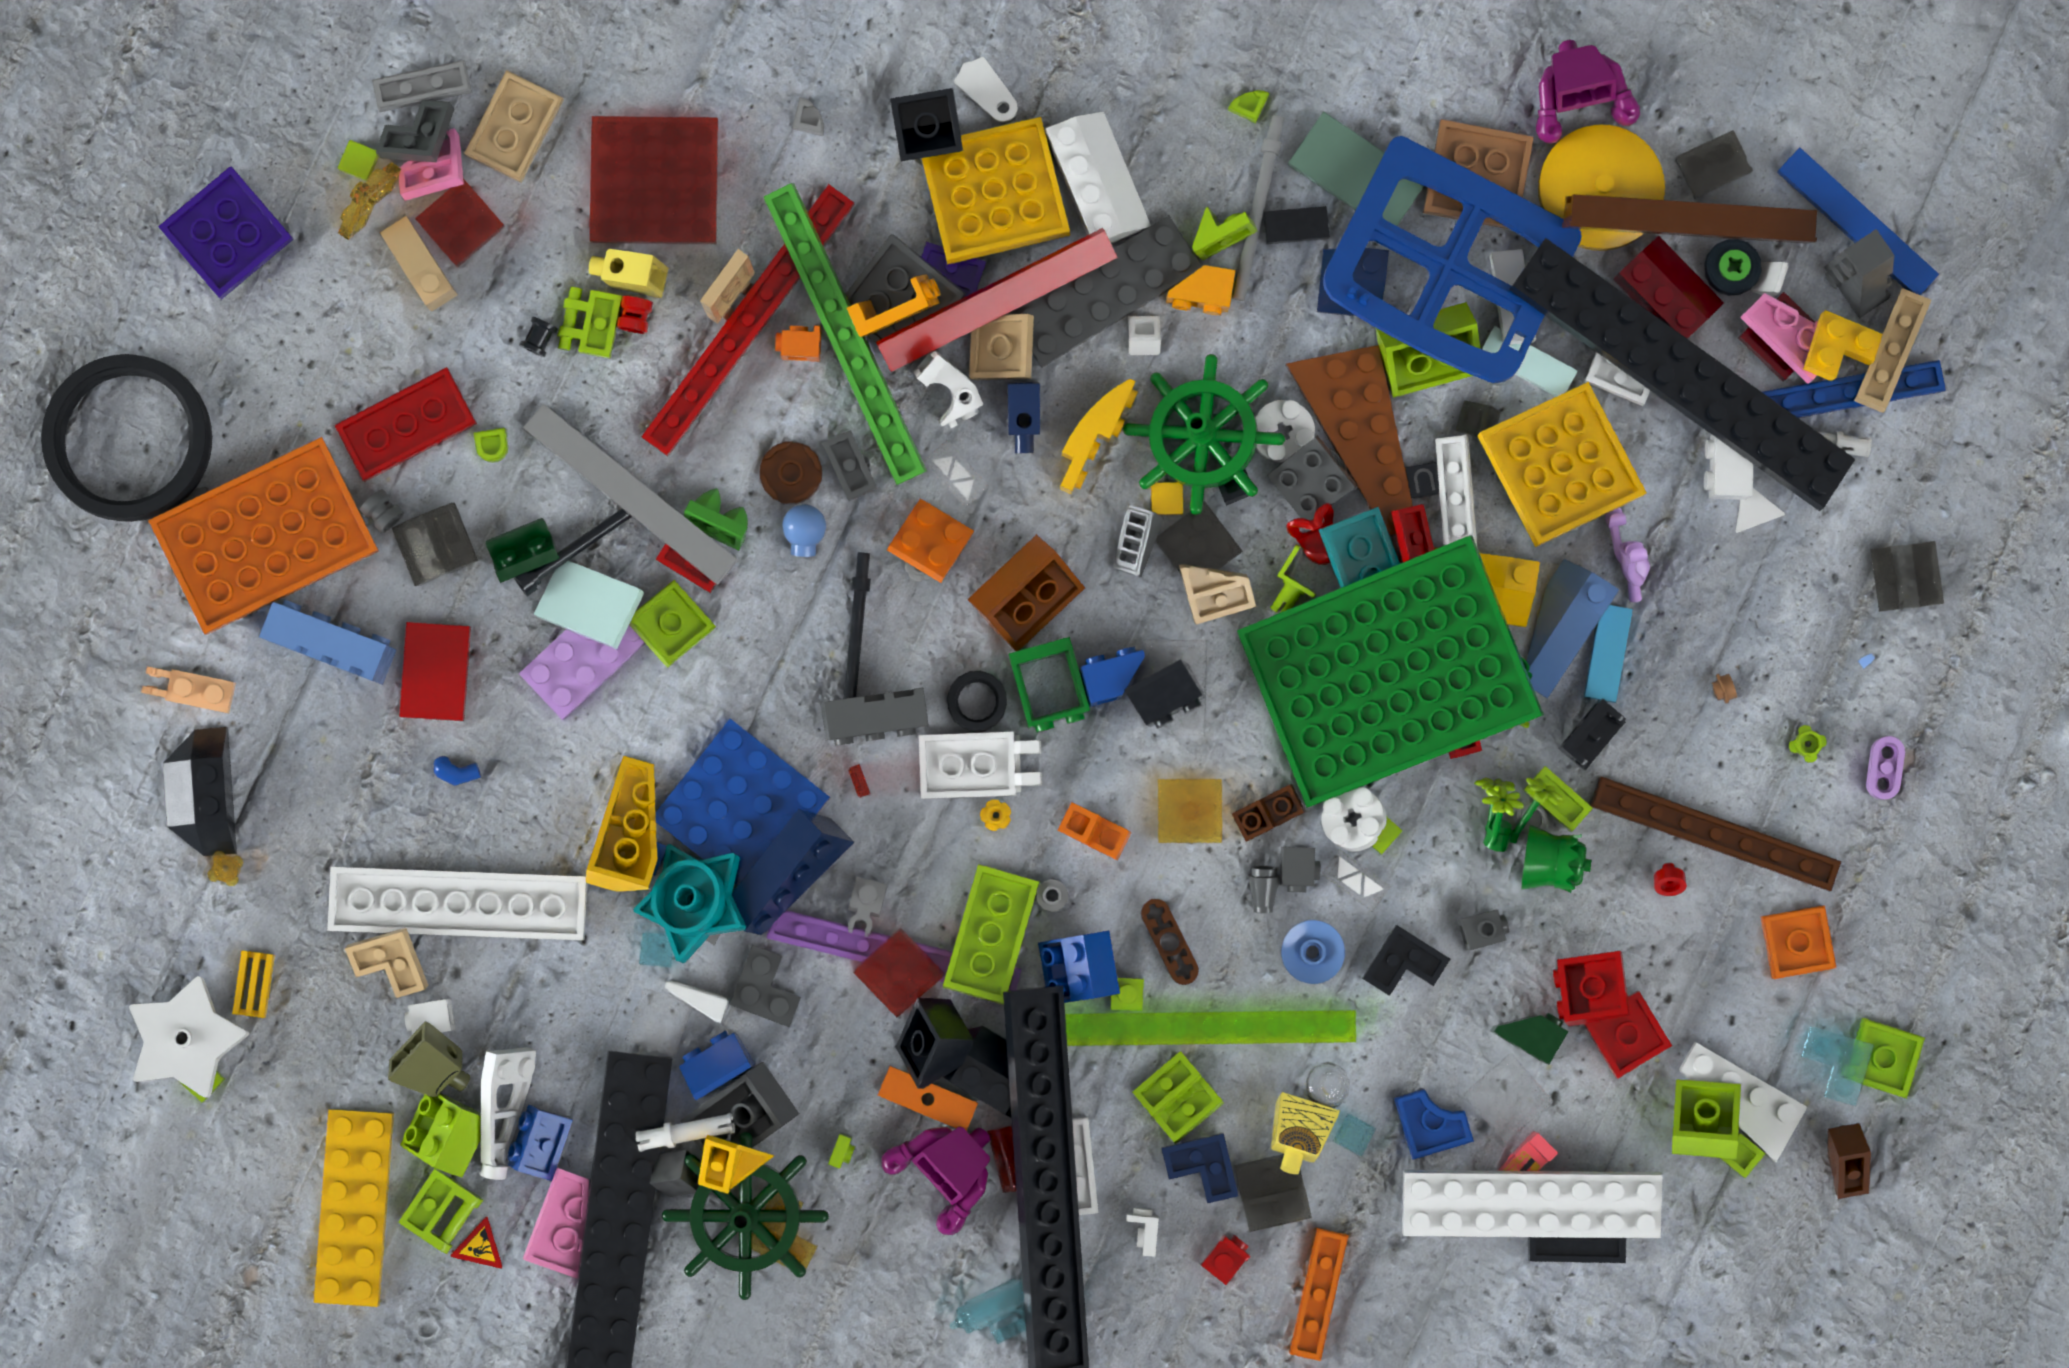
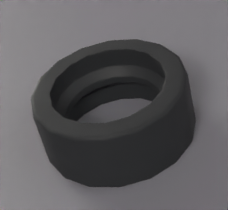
M981 670L969 671L959 676L950 686L947 695L948 711L953 720L962 728L973 732L986 731L996 726L1003 718L1007 707L1006 691L1002 683L992 674ZM980 682L993 690L996 697V705L994 711L988 717L981 720H973L961 712L958 698L965 686Z

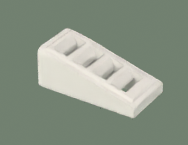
M666 981L665 988L715 1022L723 1023L730 1002L729 997L678 981Z

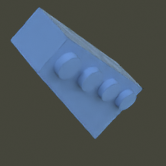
M285 599L282 605L275 602L272 603L259 638L383 685L396 653V649L389 646L391 640L376 634H372L371 639L359 635L360 628L343 622L341 627L330 624L331 617L313 611L312 616L300 612L302 606Z

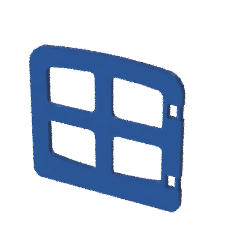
M1397 136L1389 143L1325 270L1323 277L1324 290L1332 301L1404 344L1465 373L1491 383H1501L1511 379L1520 368L1545 315L1510 291L1511 285L1469 263L1467 258L1468 252L1484 220L1492 218L1537 247L1547 238L1572 257L1581 241V231L1579 229L1562 228L1564 219L1407 137ZM1400 180H1410L1462 203L1463 210L1444 246H1434L1383 218V212ZM1375 241L1428 270L1429 279L1410 315L1376 297L1353 280V272L1368 242ZM1461 286L1510 311L1514 315V320L1498 352L1490 353L1434 329L1433 324L1452 287ZM1515 333L1524 338L1519 351L1509 346Z

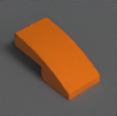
M1071 802L1057 830L1117 861L1132 833Z

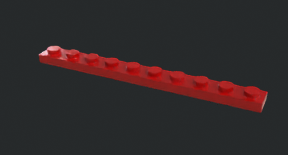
M830 184L827 185L808 211L823 247L855 205L852 200ZM785 243L641 436L642 439L667 457L801 278Z

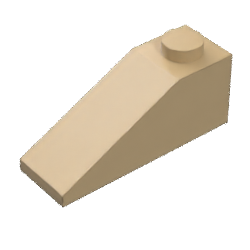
M407 216L380 232L407 278L431 312L458 295Z

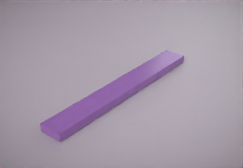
M788 910L773 923L767 934V939L941 982L945 980L953 952L873 931L869 937H865V930L854 927L852 933H849L848 925ZM1015 967L1008 991L1017 989L1022 968Z

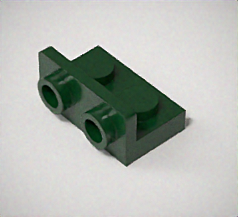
M543 518L485 542L500 583L559 559L556 544Z

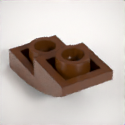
M1291 783L1232 813V816L1247 842L1305 813L1306 810Z

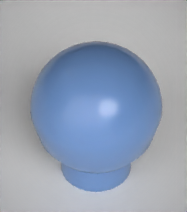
M802 504L791 508L786 513L782 527L784 536L791 543L790 554L798 557H812L816 555V544L822 540L826 530V520L821 511L816 507Z

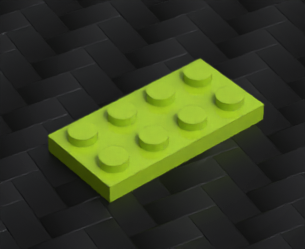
M978 864L943 988L1004 1005L1003 992L1009 990L1039 881Z

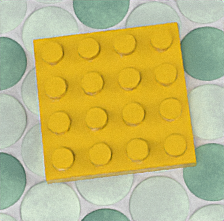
M1041 117L961 135L963 151L921 158L947 265L1070 236V229Z
M1589 382L1492 426L1477 435L1535 548L1647 494Z

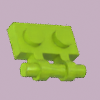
M570 287L568 298L564 299L563 308L566 309L563 325L559 326L557 336L560 337L558 349L570 351L572 340H580L579 353L611 359L617 321L621 311L622 296L591 290L589 301L586 302L581 301L583 289ZM578 312L586 313L583 330L575 328Z

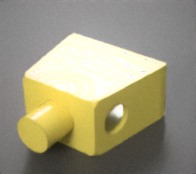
M1281 1092L1275 1105L1271 1142L1272 1150L1284 1154L1280 1169L1290 1174H1299L1303 1160L1315 1162L1339 1116L1340 1110Z

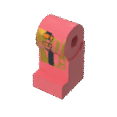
M1533 1131L1508 1157V1160L1498 1171H1539L1558 1152L1539 1133Z

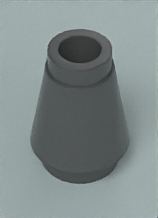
M1253 866L1248 877L1254 912L1272 913L1280 875H1277V867Z

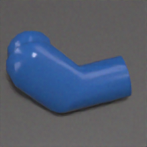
M446 756L436 758L433 763L435 775L453 786L481 778L477 763L459 768L453 765Z

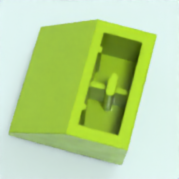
M442 1093L436 1097L424 1094L409 1127L404 1133L400 1146L431 1167L462 1178L481 1140V1113Z

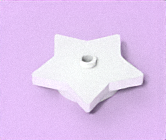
M197 976L169 1002L132 1004L129 1006L144 1041L133 1080L135 1082L175 1078L202 1097L209 1098L221 1057L245 1039L249 1032L216 1013L204 978ZM185 1032L188 1039L185 1044L181 1045L180 1036Z

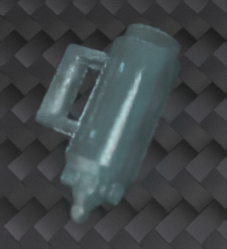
M1013 1278L966 1301L963 1306L957 1308V1317L950 1323V1328L953 1330L963 1328L966 1333H971L989 1327L997 1344L1026 1331L1023 1279L1016 1280V1278ZM1017 1312L1020 1313L1021 1319L996 1330L995 1323Z

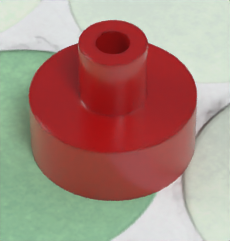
M1673 863L1663 864L1662 869L1654 874V888L1660 895H1679L1687 887L1685 872L1676 868Z

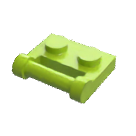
M434 1169L398 1223L439 1251L447 1254L452 1248V1240L473 1209L479 1208L483 1199L442 1171ZM455 1196H458L464 1200L442 1234L440 1236L436 1235L432 1230Z

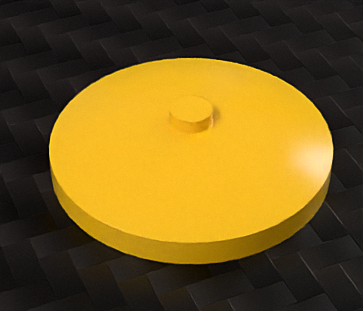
M1590 125L1569 133L1551 149L1539 174L1538 198L1541 208L1564 219L1565 196L1576 194L1664 200L1665 180L1656 154L1639 136L1618 126ZM1579 229L1582 237L1578 247L1593 251L1614 250L1633 243L1644 233Z

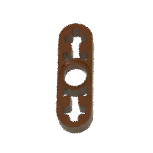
M1160 899L1147 901L1141 909V918L1171 978L1181 985L1192 983L1198 976L1199 968L1168 905ZM1152 904L1156 908L1162 907L1164 909V913L1160 915L1164 924L1168 920L1172 923V927L1160 930L1157 935L1153 931V928L1159 927L1156 920H1149L1146 915L1150 912L1149 906ZM1167 932L1176 934L1179 939V945L1173 951L1164 950L1160 944L1161 937ZM1182 949H1185L1187 953L1186 956H1181L1185 965L1191 964L1193 967L1189 971L1190 978L1185 979L1183 976L1177 977L1175 971L1179 969L1176 960L1174 959L1169 963L1167 959L1168 956L1177 955Z

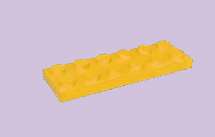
M328 1109L313 1303L380 1306L394 1113Z

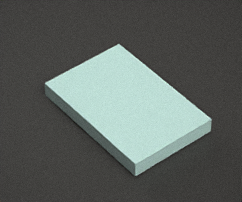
M567 561L554 571L534 615L542 620L618 649L644 592L637 587Z

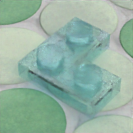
M1810 1026L1801 1057L1833 1066L1824 1097L1857 1106L1874 1045Z

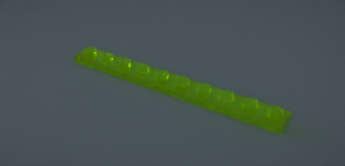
M1356 1010L1065 1014L1067 1046L1356 1042Z

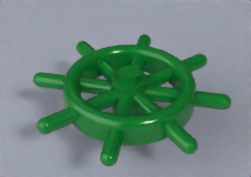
M1209 354L1205 358L1203 380L1190 381L1173 389L1160 373H1153L1150 376V381L1164 398L1156 407L1150 424L1127 423L1123 426V432L1127 436L1149 437L1151 450L1158 462L1157 466L1140 479V487L1145 490L1149 489L1167 474L1175 481L1192 487L1190 512L1194 515L1202 512L1205 488L1217 487L1233 479L1248 496H1255L1258 493V488L1246 475L1244 469L1250 463L1257 444L1282 445L1285 442V436L1282 433L1259 432L1256 418L1249 406L1251 402L1267 390L1268 382L1265 379H1259L1244 393L1240 394L1229 385L1216 381L1218 360L1214 354ZM1201 396L1200 413H1193L1185 401ZM1214 396L1230 403L1212 419ZM1174 410L1184 420L1187 427L1166 425ZM1238 413L1240 414L1243 430L1220 429ZM1164 438L1187 439L1168 455ZM1219 442L1241 443V446L1232 458ZM1196 449L1194 472L1178 466L1183 459ZM1208 450L1223 467L1206 472Z

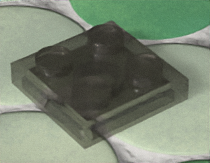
M1205 501L1203 502L1200 514L1194 515L1189 512L1158 535L1155 541L1180 576L1179 565L1181 564L1219 570L1243 552Z

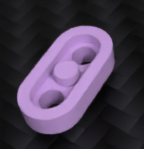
M1886 736L1879 738L1871 747L1866 787L1869 794L1879 800L1890 799L1900 790L1905 748L1902 742L1895 737ZM1884 747H1888L1891 750V756L1888 759L1882 756L1881 751ZM1880 778L1886 780L1887 786L1884 790L1879 789L1877 786V781Z

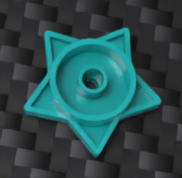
M671 844L667 845L662 873L655 881L652 891L633 910L635 913L661 925L665 929L676 961L686 963L710 935L746 929L745 922L732 896L740 862L739 855L729 853L699 861Z

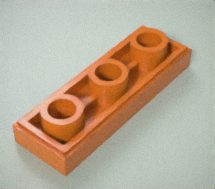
M889 1066L877 1095L951 1127L958 1128L961 1126L966 1131L978 1105V1102L933 1083L924 1089H919L909 1073L893 1066ZM931 1093L934 1096V1102L930 1105L924 1104L922 1101L923 1094Z

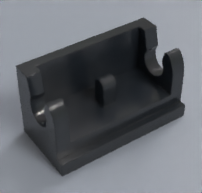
M1603 698L1599 699L1558 749L1586 771L1618 730L1626 723V718L1608 704Z

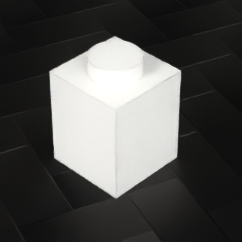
M451 999L408 1005L409 1012H405V1025L407 1031H412V1035L425 1021L429 1022L440 1032L456 1030Z

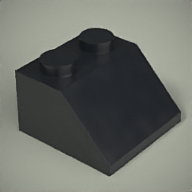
M953 88L890 98L901 162L963 151Z
M1182 659L1124 689L1146 726L1152 727L1155 725L1157 729L1174 721L1172 715L1182 710L1187 714L1202 706L1200 700L1206 698L1190 665Z
M917 997L895 1047L917 1088L924 1089L962 1066L968 1052L972 1049L974 1039L951 999Z

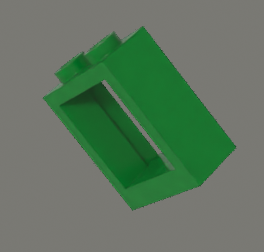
M1070 637L1008 654L1028 729L1035 727L1036 733L1055 728L1053 722L1066 719L1067 724L1085 720L1084 714L1090 712ZM1065 654L1079 706L1034 718L1020 666Z

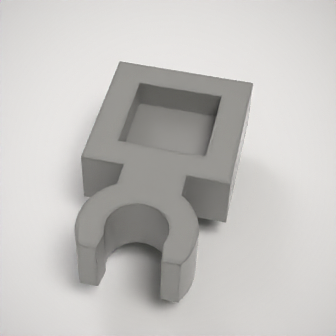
M856 877L848 910L857 913L849 920V933L853 932L855 924L863 923L866 926L865 937L870 936L873 926L870 915L880 917L887 884Z

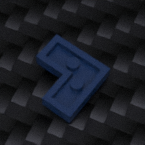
M1224 1133L1161 1148L1169 1180L1200 1172L1207 1203L1239 1196Z

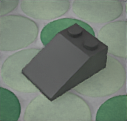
M761 1062L680 1120V1122L685 1123L731 1113L733 1116L731 1123L735 1125V1133L715 1137L739 1144L740 1135L743 1132H749L752 1135L753 1148L800 1113L764 1062ZM706 1138L694 1140L702 1153Z

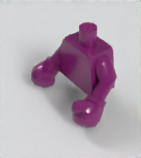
M1574 40L1563 41L1558 47L1559 52L1551 56V66L1545 68L1538 86L1540 100L1539 116L1536 123L1538 138L1546 143H1556L1560 140L1562 127L1561 123L1557 121L1556 111L1561 113L1609 101L1614 102L1611 108V115L1619 125L1630 126L1636 123L1640 117V106L1632 95L1631 89L1627 88L1621 66L1605 54H1601L1596 46L1588 45L1578 48Z
M961 1126L953 1131L948 1127L927 1129L911 1141H905L901 1145L889 1148L882 1156L881 1167L885 1173L896 1175L903 1172L912 1161L951 1204L939 1213L936 1227L943 1235H954L962 1229L966 1218L971 1213V1208L985 1193L989 1174L986 1166L990 1162V1156L983 1148L990 1142V1137L980 1127H977L970 1134Z

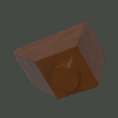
M1860 1123L1829 1128L1827 1150L1837 1198L1842 1199L1869 1194L1871 1151Z

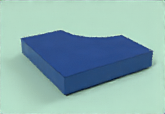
M1425 1089L1393 1098L1412 1160L1474 1142L1464 1110L1448 1111L1438 1107L1430 1100Z

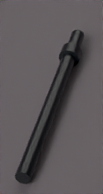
M858 552L856 574L855 577H852L851 590L854 591L843 699L854 698L857 695L866 592H870L871 579L868 578L870 553Z

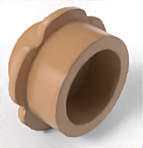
M1717 674V681L1711 683L1716 699H1723L1725 703H1729V700L1737 698L1730 674L1723 676Z

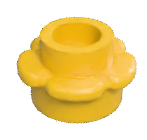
M997 799L990 800L986 803V807L981 809L980 819L985 822V827L991 831H997L999 828L1004 829L1011 821L1009 817L1011 809L1005 802L1001 803ZM994 812L999 813L998 818L993 817Z

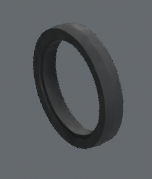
M133 354L111 355L99 358L73 372L64 380L51 398L45 412L41 433L42 452L46 467L53 481L63 494L76 506L92 515L107 520L123 522L143 521L154 518L177 507L178 504L187 498L204 476L211 456L213 439L207 408L189 380L168 364L156 359ZM121 376L147 377L164 384L180 401L189 424L188 451L178 473L166 486L154 494L131 501L109 500L90 492L72 471L65 446L69 418L78 402L95 386L109 379Z

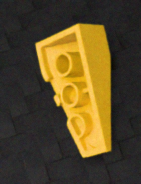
M1479 553L1507 624L1526 628L1536 593L1540 562Z
M623 756L588 863L586 883L616 892L648 890L658 859L654 764Z

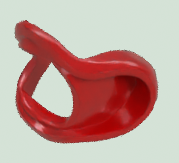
M1325 503L1315 512L1313 520L1297 518L1291 520L1286 525L1288 533L1298 541L1306 557L1318 565L1331 563L1319 533V529L1333 524L1334 511L1330 503ZM1299 527H1300V528H1305V529H1308V530H1311V531L1303 532V531H1300V530H1299Z

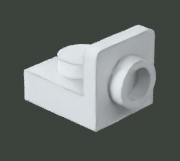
M1133 1208V1213H1126V1221L1145 1223L1144 1228H1138L1137 1247L1143 1248V1256L1155 1257L1159 1217L1152 1215V1209Z

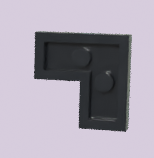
M1395 925L1362 979L1390 996L1406 969L1434 986L1451 959L1403 928Z

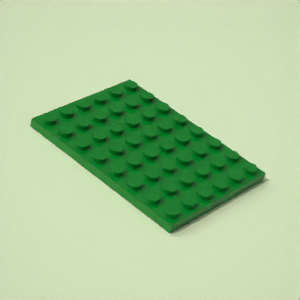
M1472 535L1237 630L1307 808L1544 715Z

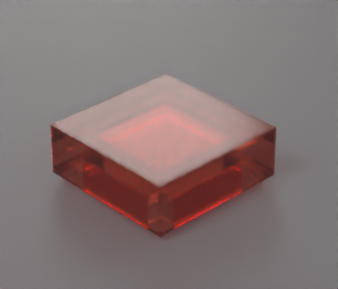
M858 764L850 767L848 771L857 796L861 799L870 796L871 792L861 765Z

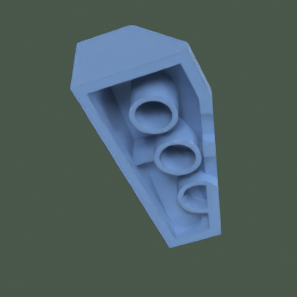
M1566 559L1562 561L1546 586L1526 660L1530 669L1528 672L1532 674L1530 681L1534 691L1547 699L1619 591L1618 588L1595 573Z

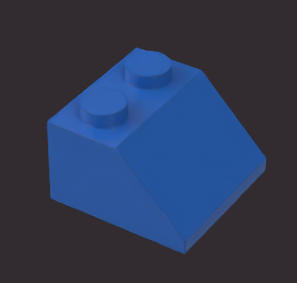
M725 1030L710 1039L713 1046L703 1052L697 1047L683 1056L685 1063L681 1064L679 1068L695 1100L702 1098L756 1065L736 1032L729 1035Z

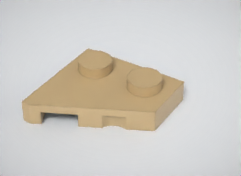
M1187 564L1179 565L1195 625L1256 607L1247 574Z

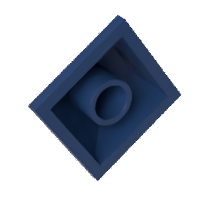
M1365 248L1353 272V280L1383 300L1389 250ZM1323 249L1317 312L1355 316L1332 301L1324 290V273L1336 249Z

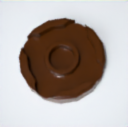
M785 441L773 446L764 455L760 465V481L765 492L773 500L783 504L797 505L809 500L818 491L822 482V466L817 454L809 446L798 442Z

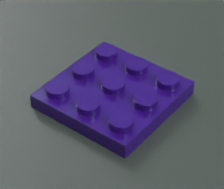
M232 166L227 168L158 226L221 300L294 240Z

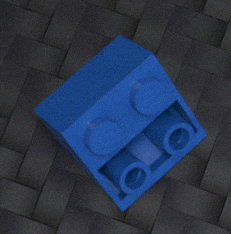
M1133 646L1118 650L1116 657L1105 660L1104 655L1086 659V665L1081 666L1080 672L1090 707L1121 699L1125 692L1124 689L1130 684L1145 657L1144 650L1136 652V648Z
M1109 930L1038 942L1045 986L1063 985L1064 1003L1120 994Z

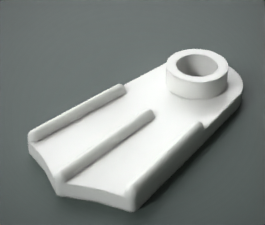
M980 57L974 61L963 63L959 74L954 80V84L994 120L1002 123L1011 121L1017 114V102L986 59ZM1005 104L1009 107V110L1006 113H1000L997 110L998 107Z

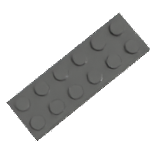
M1170 215L1114 248L1118 258L1009 313V315L1030 314L1034 316L1032 354L1041 368L1169 291L1202 267Z

